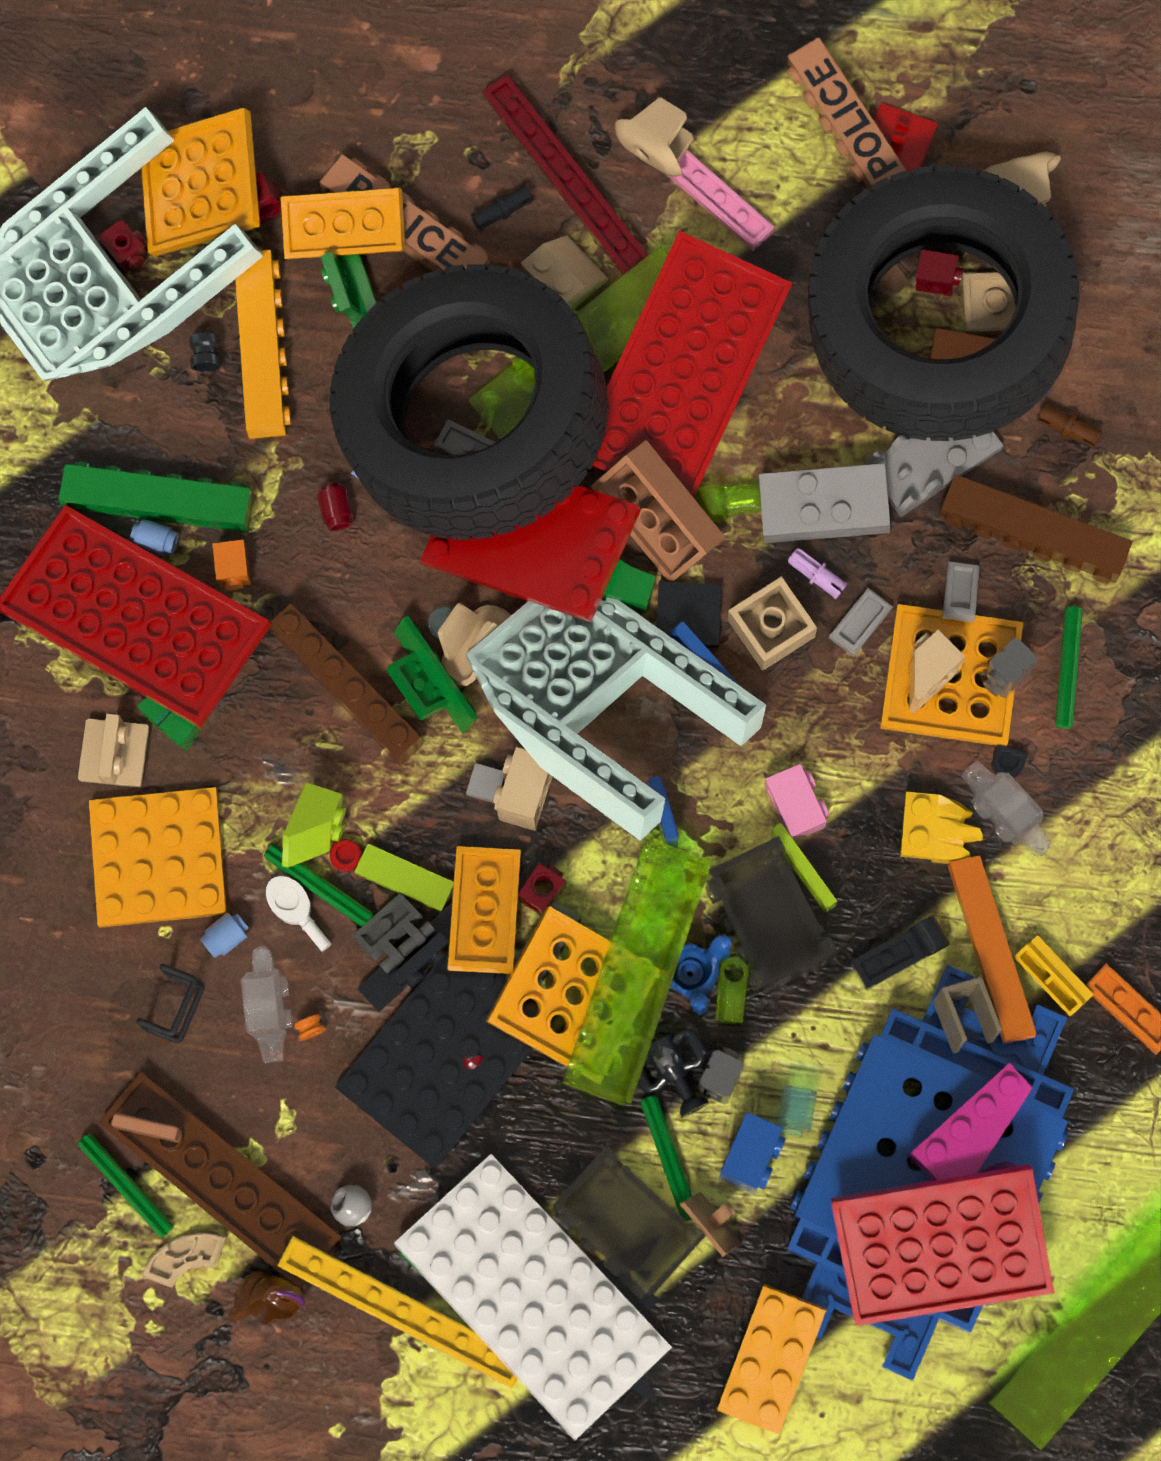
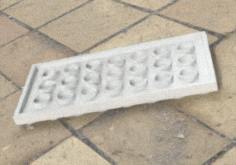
M492 1154L394 1242V1245L574 1440L585 1432L672 1348Z

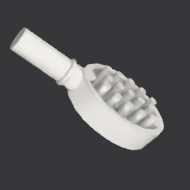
M277 876L272 878L266 887V898L274 914L285 923L300 925L321 952L329 948L332 943L315 924V920H312L310 917L311 903L303 887L289 877Z

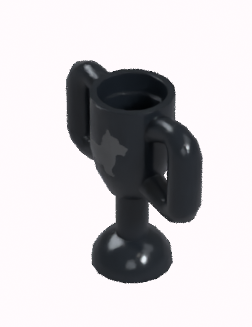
M683 1028L676 1032L674 1036L669 1034L648 1045L644 1049L645 1052L634 1056L630 1062L631 1072L640 1089L647 1094H654L660 1091L668 1082L670 1084L674 1083L683 1100L680 1106L681 1118L697 1112L710 1103L703 1096H695L685 1078L688 1071L700 1068L708 1058L707 1050L701 1039L691 1028ZM684 1038L695 1055V1060L685 1061L679 1047ZM651 1062L654 1069L660 1074L655 1083L651 1082L642 1063Z

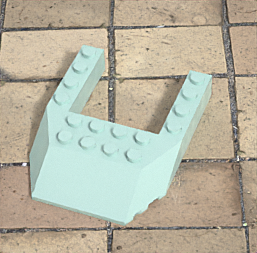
M146 107L1 226L0 324L43 381L109 367L167 335L263 257L248 235L234 224L143 299L139 297L80 217L175 141L159 119Z
M609 597L606 598V601H600L591 622L528 601L466 655L493 711L536 763L638 840H642L661 822L665 798L580 737L578 733L642 676L740 746L761 728L766 704L628 606L617 599Z

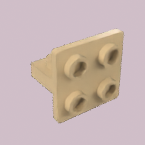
M106 714V720L87 719L78 773L79 781L141 787L149 726L147 724L123 722L121 717L115 714Z

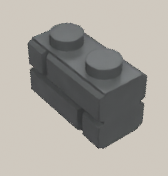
M1013 638L1003 648V651H1000L990 660L984 673V686L994 696L1000 695L1007 698L1018 685L1030 676L1037 662V656L1023 642Z
M723 1047L722 1051H714L708 1062L707 1069H705L699 1082L698 1090L700 1094L721 1104H727L744 1067L740 1060L741 1055Z

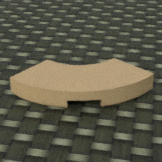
M193 1233L180 1237L161 1247L148 1261L141 1276L173 1288L179 1277L191 1269L199 1267L215 1269L227 1237L213 1233Z

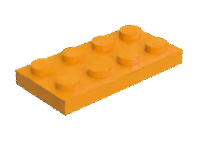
M400 188L281 197L284 259L321 257L331 251L336 256L405 251L402 189Z
M457 846L448 970L501 974L512 973L521 850Z
M764 1284L717 1410L780 1435L827 1308Z

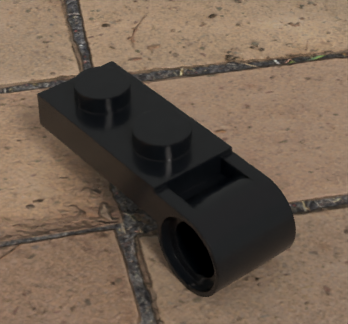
M932 915L918 922L904 933L853 959L850 963L867 991L941 951L951 943L935 915Z

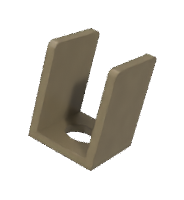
M982 977L944 987L933 1001L953 1054L960 1051L967 1038L952 1001L966 997L970 998L987 1043L993 1042L1002 1030Z

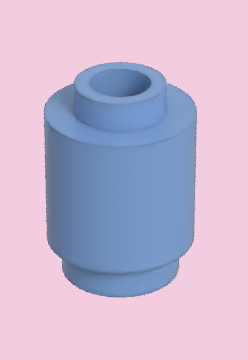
M142 519L140 524L135 523L130 535V541L134 542L135 545L160 557L165 555L172 557L179 539V533L173 531L172 527Z
M227 912L205 929V934L199 939L211 955L217 958L220 954L226 955L248 937L245 931L249 927L238 913L231 916Z

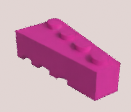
M1009 1063L912 1151L909 1157L931 1181L976 1174L1030 1093L1032 1087Z

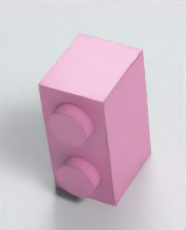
M801 764L765 779L764 786L778 818L794 841L825 828L827 822L825 818L829 817V813L823 800L817 801L812 789L816 788V785L809 770L804 772Z

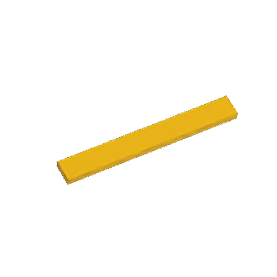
M294 1236L290 1240L277 1265L278 1267L513 1389L518 1378L472 1329Z

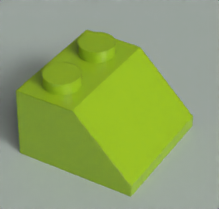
M308 782L305 783L283 833L282 866L289 868L330 851L334 841H340L345 827L342 821L346 808L342 807L341 793Z

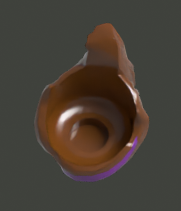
M262 1270L253 1271L243 1278L238 1286L234 1306L228 1313V1317L232 1320L242 1321L245 1317L252 1314L253 1316L263 1318L265 1324L268 1325L276 1320L293 1318L306 1302L304 1294L292 1281L280 1276H270Z

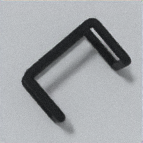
M160 964V970L168 978L189 986L171 1030L138 1018L136 1023L148 1033L174 1043H181L202 997L204 986L197 982V978L194 975L166 964ZM196 988L198 990L195 994V997L187 1013V1016L179 1032L178 1037H176L174 1035L178 1030V1027L189 1004L191 996L194 992V989Z

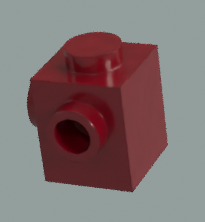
M122 219L97 236L100 245L123 275L140 268L145 259L148 258L144 248L147 245L146 240L137 229L132 232Z

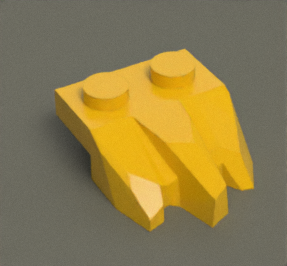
M906 792L900 857L928 859L933 863L949 864L950 861L969 858L970 852L964 849L963 845L969 842L982 841L983 835L980 828L964 824L965 820L972 817L973 812L960 802L942 795Z

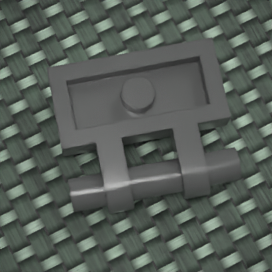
M400 893L352 936L374 961L384 952L387 954L388 957L379 966L388 974L395 966L400 967L406 962L404 958L418 946L422 948L428 942L426 939L435 932V929L429 922H426L419 929L415 927L423 917ZM407 933L410 937L395 949L393 944Z

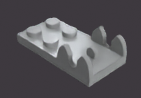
M994 432L978 437L972 434L973 436L970 439L953 441V438H949V441H930V438H927L925 441L901 435L885 452H875L865 465L885 463L888 501L900 517H902L950 485L955 474L962 477L1002 450L1003 444Z

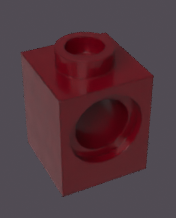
M260 171L256 174L259 221L261 224H264L282 213V195L278 186Z
M921 250L915 291L952 297L954 286L960 287L963 268L958 267L959 256Z
M539 863L518 893V902L542 916L546 907H549L554 900L557 901L565 889L566 880L562 878L564 874L550 864L545 867ZM542 881L550 883L553 887L552 891L546 895L537 893L534 888Z

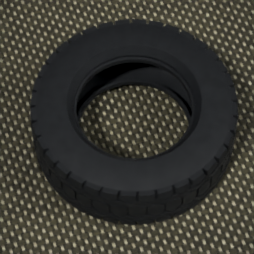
M932 166L914 168L913 174L906 170L891 175L890 180L886 177L870 186V191L868 188L852 198V202H848L839 211L836 218L832 220L824 232L813 258L808 284L809 326L812 344L819 365L831 387L833 386L834 391L845 403L848 402V406L861 417L865 416L867 421L880 428L886 426L887 431L898 435L907 434L908 438L925 441L927 438H930V441H949V438H953V441L970 439L973 436L972 434H975L976 437L994 432L995 427L999 430L1014 422L1015 417L1019 419L1031 410L1034 404L1036 405L1055 383L1070 353L1075 332L1079 300L1077 269L1067 237H1065V233L1056 219H1053V215L1041 202L1038 204V199L1025 189L1019 191V185L1005 178L999 181L998 175L981 170L980 174H977V169L959 166L958 170H955V166H936V170H932ZM951 249L974 255L986 261L1004 278L1013 295L1016 309L1006 329L987 347L960 358L931 359L909 353L898 347L880 330L869 307L877 284L893 266L911 255L920 253L921 250Z
M467 264V268L464 265L446 267L445 274H443L441 269L423 274V281L418 276L402 284L403 291L397 287L384 296L383 299L386 303L383 304L379 300L366 313L369 319L363 316L352 330L354 335L349 334L341 349L342 354L339 353L334 367L335 374H332L330 386V413L337 442L345 459L372 499L390 516L407 527L435 537L445 539L451 537L453 540H472V535L475 539L494 537L495 531L499 536L515 531V525L517 524L520 528H523L537 521L535 515L538 514L542 518L555 509L556 504L554 502L557 501L561 504L573 492L571 486L578 487L587 475V469L590 470L598 455L597 450L601 448L608 418L607 387L599 359L579 318L570 306L552 288L531 275L529 277L526 273L511 268L509 270L507 267L489 265L487 267L485 264ZM495 350L515 355L534 368V391L524 416L506 436L496 443L472 453L443 455L421 449L407 439L406 415L411 398L423 379L443 362L467 352Z

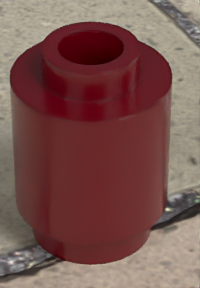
M337 482L322 486V491L317 493V499L323 524L327 525L329 531H339L353 525L351 519L354 515L347 487L340 486V483Z

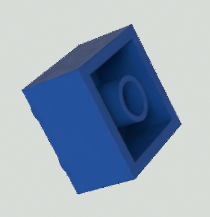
M746 1112L719 1179L754 1195L758 1188L764 1190L773 1171V1168L767 1166L770 1158L772 1157L777 1160L786 1138L780 1136L783 1127Z

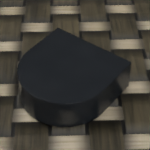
M997 745L991 761L993 772L1004 780L1016 778L1023 770L1029 752L1008 745Z

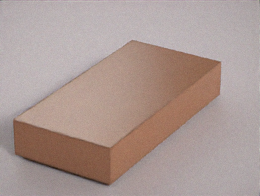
M119 1113L114 1114L111 1126L119 1130L177 1143L180 1142L182 1131L176 1126Z

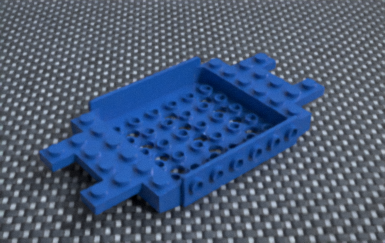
M947 965L922 1021L892 1008L880 1037L873 1035L870 1043L863 1041L856 1060L861 1061L857 1073L850 1071L843 1086V1089L848 1091L843 1103L840 1101L836 1102L830 1119L835 1121L830 1133L824 1130L818 1143L817 1149L822 1151L817 1163L811 1160L804 1175V1179L809 1181L804 1193L797 1191L790 1209L796 1211L793 1219L799 1222L786 1251L816 1264L802 1299L827 1308L816 1336L817 1338H822L834 1309L853 1317L831 1198L931 1181L922 1170L914 1171L908 1166V1155L1009 1063L1030 1084L1032 1089L1011 1120L1013 1126L1012 1134L1007 1138H999L977 1173L1031 1164L1038 1204L1040 1203L1043 1195L1039 1191L1043 1180L1048 1181L1056 1164L1052 1161L1056 1149L1062 1150L1068 1133L1064 1131L1068 1121L1063 1119L1074 1089L1043 1075L1067 1017L1037 1004L1031 1016L1037 1033L1034 1038L1003 1044L999 1033L993 1042L987 1043L976 1013L965 1008L969 997L955 1000L952 1002L967 1041L959 1052L953 1054L933 1001L942 988L977 977ZM909 1078L917 1079L922 1085L921 1093L915 1097L906 1095L903 1091L905 1080ZM946 1092L951 1096L952 1105L948 1110L942 1111L934 1106L933 1097L936 1093ZM889 1138L895 1143L896 1151L892 1156L883 1157L878 1153L877 1143L880 1139ZM983 1305L868 1324L894 1336L882 1368L913 1381L938 1321L940 1320L969 1334L973 1330Z

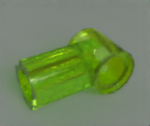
M758 483L726 488L721 484H711L700 487L697 490L699 505L714 523L726 520L729 516L761 512V497Z
M730 958L721 965L714 1021L743 1024L749 972L746 963L741 959ZM729 966L739 967L743 973L742 979L738 982H730L725 977V969Z

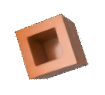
M244 540L212 543L215 574L219 587H225V590L234 591L244 588V585L251 584L248 551Z

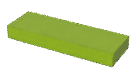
M782 823L778 824L771 831V839L822 910L827 913L836 906V898Z
M367 844L354 872L360 877L398 894L401 893L403 896L438 912L444 910L454 889L453 881L370 844Z

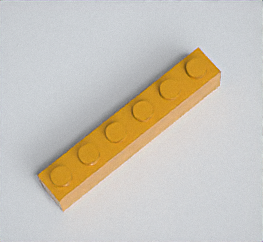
M271 250L260 251L263 257L235 279L245 422L249 439L286 436V425H291L290 407L284 406V396L289 395L288 378L282 377L281 366H287L285 347L280 348L279 337H285L283 318H278L277 308L283 307L281 289H276L275 279H280L279 260H273Z

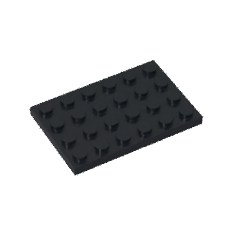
M449 955L440 964L432 967L335 1086V1089L435 1170H437L534 1049L486 1022L489 1013L507 982L505 979L506 974L448 970ZM527 999L523 1003L522 1011L524 1015L532 1018L537 1014L538 1004L535 1000ZM557 1015L552 1017L550 1027L558 1020L559 1017ZM476 1055L483 1057L479 1066L474 1069H468L463 1065V1057L473 1058Z

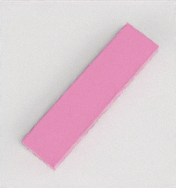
M686 150L678 162L682 176L667 175L753 252L774 232L775 227L688 150Z

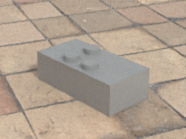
M885 463L759 474L765 543L890 533Z

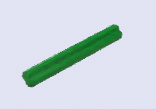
M1067 606L1064 613L1055 726L1061 729H1071L1073 726L1083 609L1079 606Z
M271 844L264 854L266 860L361 927L374 916L367 908L303 863L289 868L282 866V848L278 845Z
M656 1095L646 1097L641 1100V1106L677 1209L683 1222L692 1220L680 1204L691 1198L692 1194Z
M91 1133L83 1136L78 1142L81 1150L159 1237L163 1238L168 1235L174 1228L173 1224Z

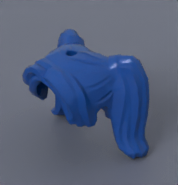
M726 934L719 935L712 941L708 949L699 948L692 943H680L673 952L671 965L664 978V985L690 999L693 1012H697L698 1015L707 1012L708 1004L710 1003L707 995L715 986L720 972V963L730 956L731 938L726 936ZM692 972L693 976L688 977L687 973Z

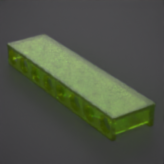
M655 838L645 839L562 1084L619 1105L631 1104L712 860L687 853L659 842Z
M1161 1207L1149 1218L988 1402L1034 1443L1038 1449L1042 1450L1161 1313Z

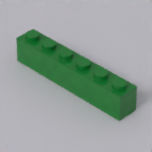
M75 462L74 465L65 464L58 499L62 507L67 505L77 511L248 533L254 497L251 489L247 488L245 484L229 482L228 485H221L208 478H198L197 481L185 480V477L177 474H167L166 477L154 476L153 472L147 470H136V473L124 472L122 468L116 466H106L105 469L93 468V465L85 462Z

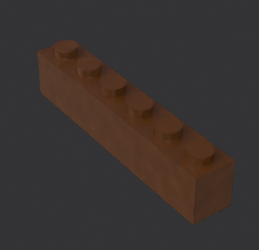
M956 474L939 514V517L943 518L944 522L950 526L970 528L979 537L985 539L994 537L1003 541V544L1011 549L1020 550L1023 548L1033 552V556L1040 560L1050 561L1052 559L1062 563V566L1069 571H1084L1092 574V578L1096 581L1106 584L1110 582L1116 584L1133 543L1132 540Z
M291 603L270 622L271 627L269 629L271 634L399 766L404 764L423 746L421 737Z

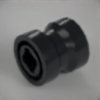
M214 333L191 335L189 338L190 349L193 350L194 354L190 358L191 369L197 372L219 370L221 368V357L218 355V349L221 347L220 336Z

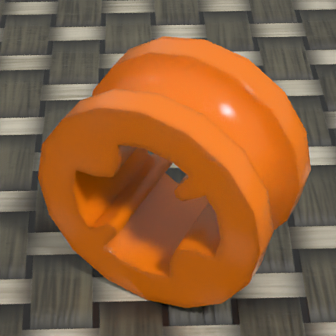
M320 1014L307 1017L293 1025L295 1030L300 1031L298 1036L300 1041L311 1039L326 1031L325 1025L320 1024L322 1019Z

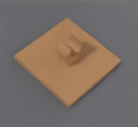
M700 1192L680 1204L722 1257L742 1244L725 1222L736 1213L729 1202L715 1210Z

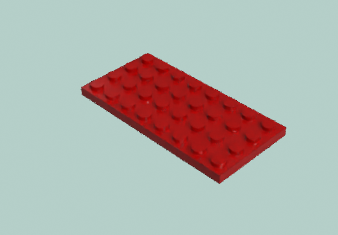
M679 231L607 385V426L604 429L605 435L601 448L597 450L598 455L592 467L606 473L624 456L647 440L694 498L793 283Z
M67 505L62 508L0 596V612L200 729L271 627L268 619Z

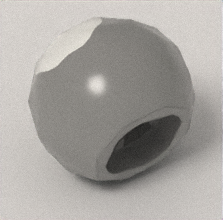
M346 1185L338 1189L332 1198L331 1212L335 1220L344 1226H357L365 1222L371 1213L372 1200L368 1192L358 1185Z

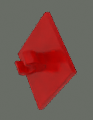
M881 103L874 122L904 168L913 174L914 168H921L938 123Z

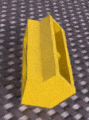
M1038 935L1014 956L1069 1016L1073 1015L1094 995Z

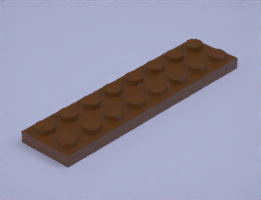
M140 1072L99 1122L278 1272L292 1281L299 1289H301L306 1281L277 1266L292 1237L294 1236L327 1254L331 1252L342 1238L142 1072ZM119 1113L176 1126L182 1131L180 1142H172L116 1129L111 1126L113 1116Z

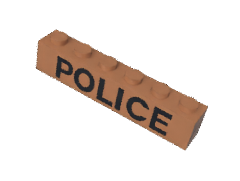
M820 38L815 39L788 56L789 68L786 69L789 78L794 85L799 83L804 90V93H802L804 101L810 109L815 107L819 113L818 121L826 134L832 133L836 139L834 146L842 158L847 156L852 164L850 167L851 173L858 183L863 181L870 191V186L886 177L890 180L891 175L906 171Z
M343 154L320 181L323 194L391 189V185L379 175L374 177L368 173L366 167L355 158L350 160ZM402 192L405 253L431 271L441 269L443 274H445L446 267L464 265L467 268V264H485L489 267L488 254L483 248L477 244H473V246L463 240L464 237L459 231L453 227L448 229L439 223V219L435 214L427 209L424 211L420 210L415 206L412 198Z

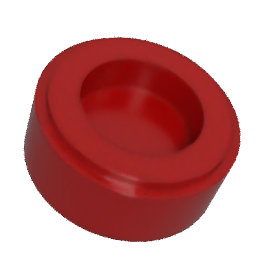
M342 839L331 847L329 857L335 869L348 873L356 869L362 857V852L356 842Z

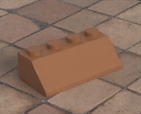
M647 440L624 456L591 486L594 491L639 505L641 511L630 535L668 582H673L726 538Z

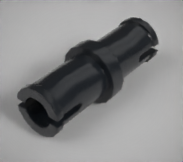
M522 185L503 197H495L493 203L475 213H471L472 221L475 227L482 231L500 219L507 220L511 217V213L527 204H531L533 202L532 196L527 187Z

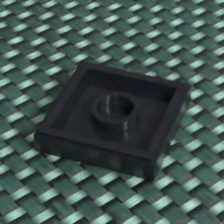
M659 581L656 627L669 636V633L683 621L706 648H718L722 585Z

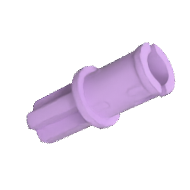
M797 548L789 557L788 563L809 578L811 585L814 582L833 596L835 600L841 592L831 584H834L842 591L848 584L825 568L827 564L823 563L821 565L800 548Z

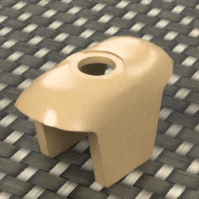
M658 98L633 119L616 120L615 133L620 144L625 149L666 175L682 176L678 162L693 141L692 133L682 128L687 119L685 112L663 98Z
M1040 152L992 165L984 171L998 175L999 181L1005 178L1019 185V191L1025 189L1038 199V204L1041 202L1046 207V202L1051 199L1048 174L1058 165L1061 156L1051 152Z
M458 603L438 630V636L444 651L441 664L447 673L455 679L457 685L467 686L477 679L466 655L511 616L505 609L498 606L485 605L475 611H471Z

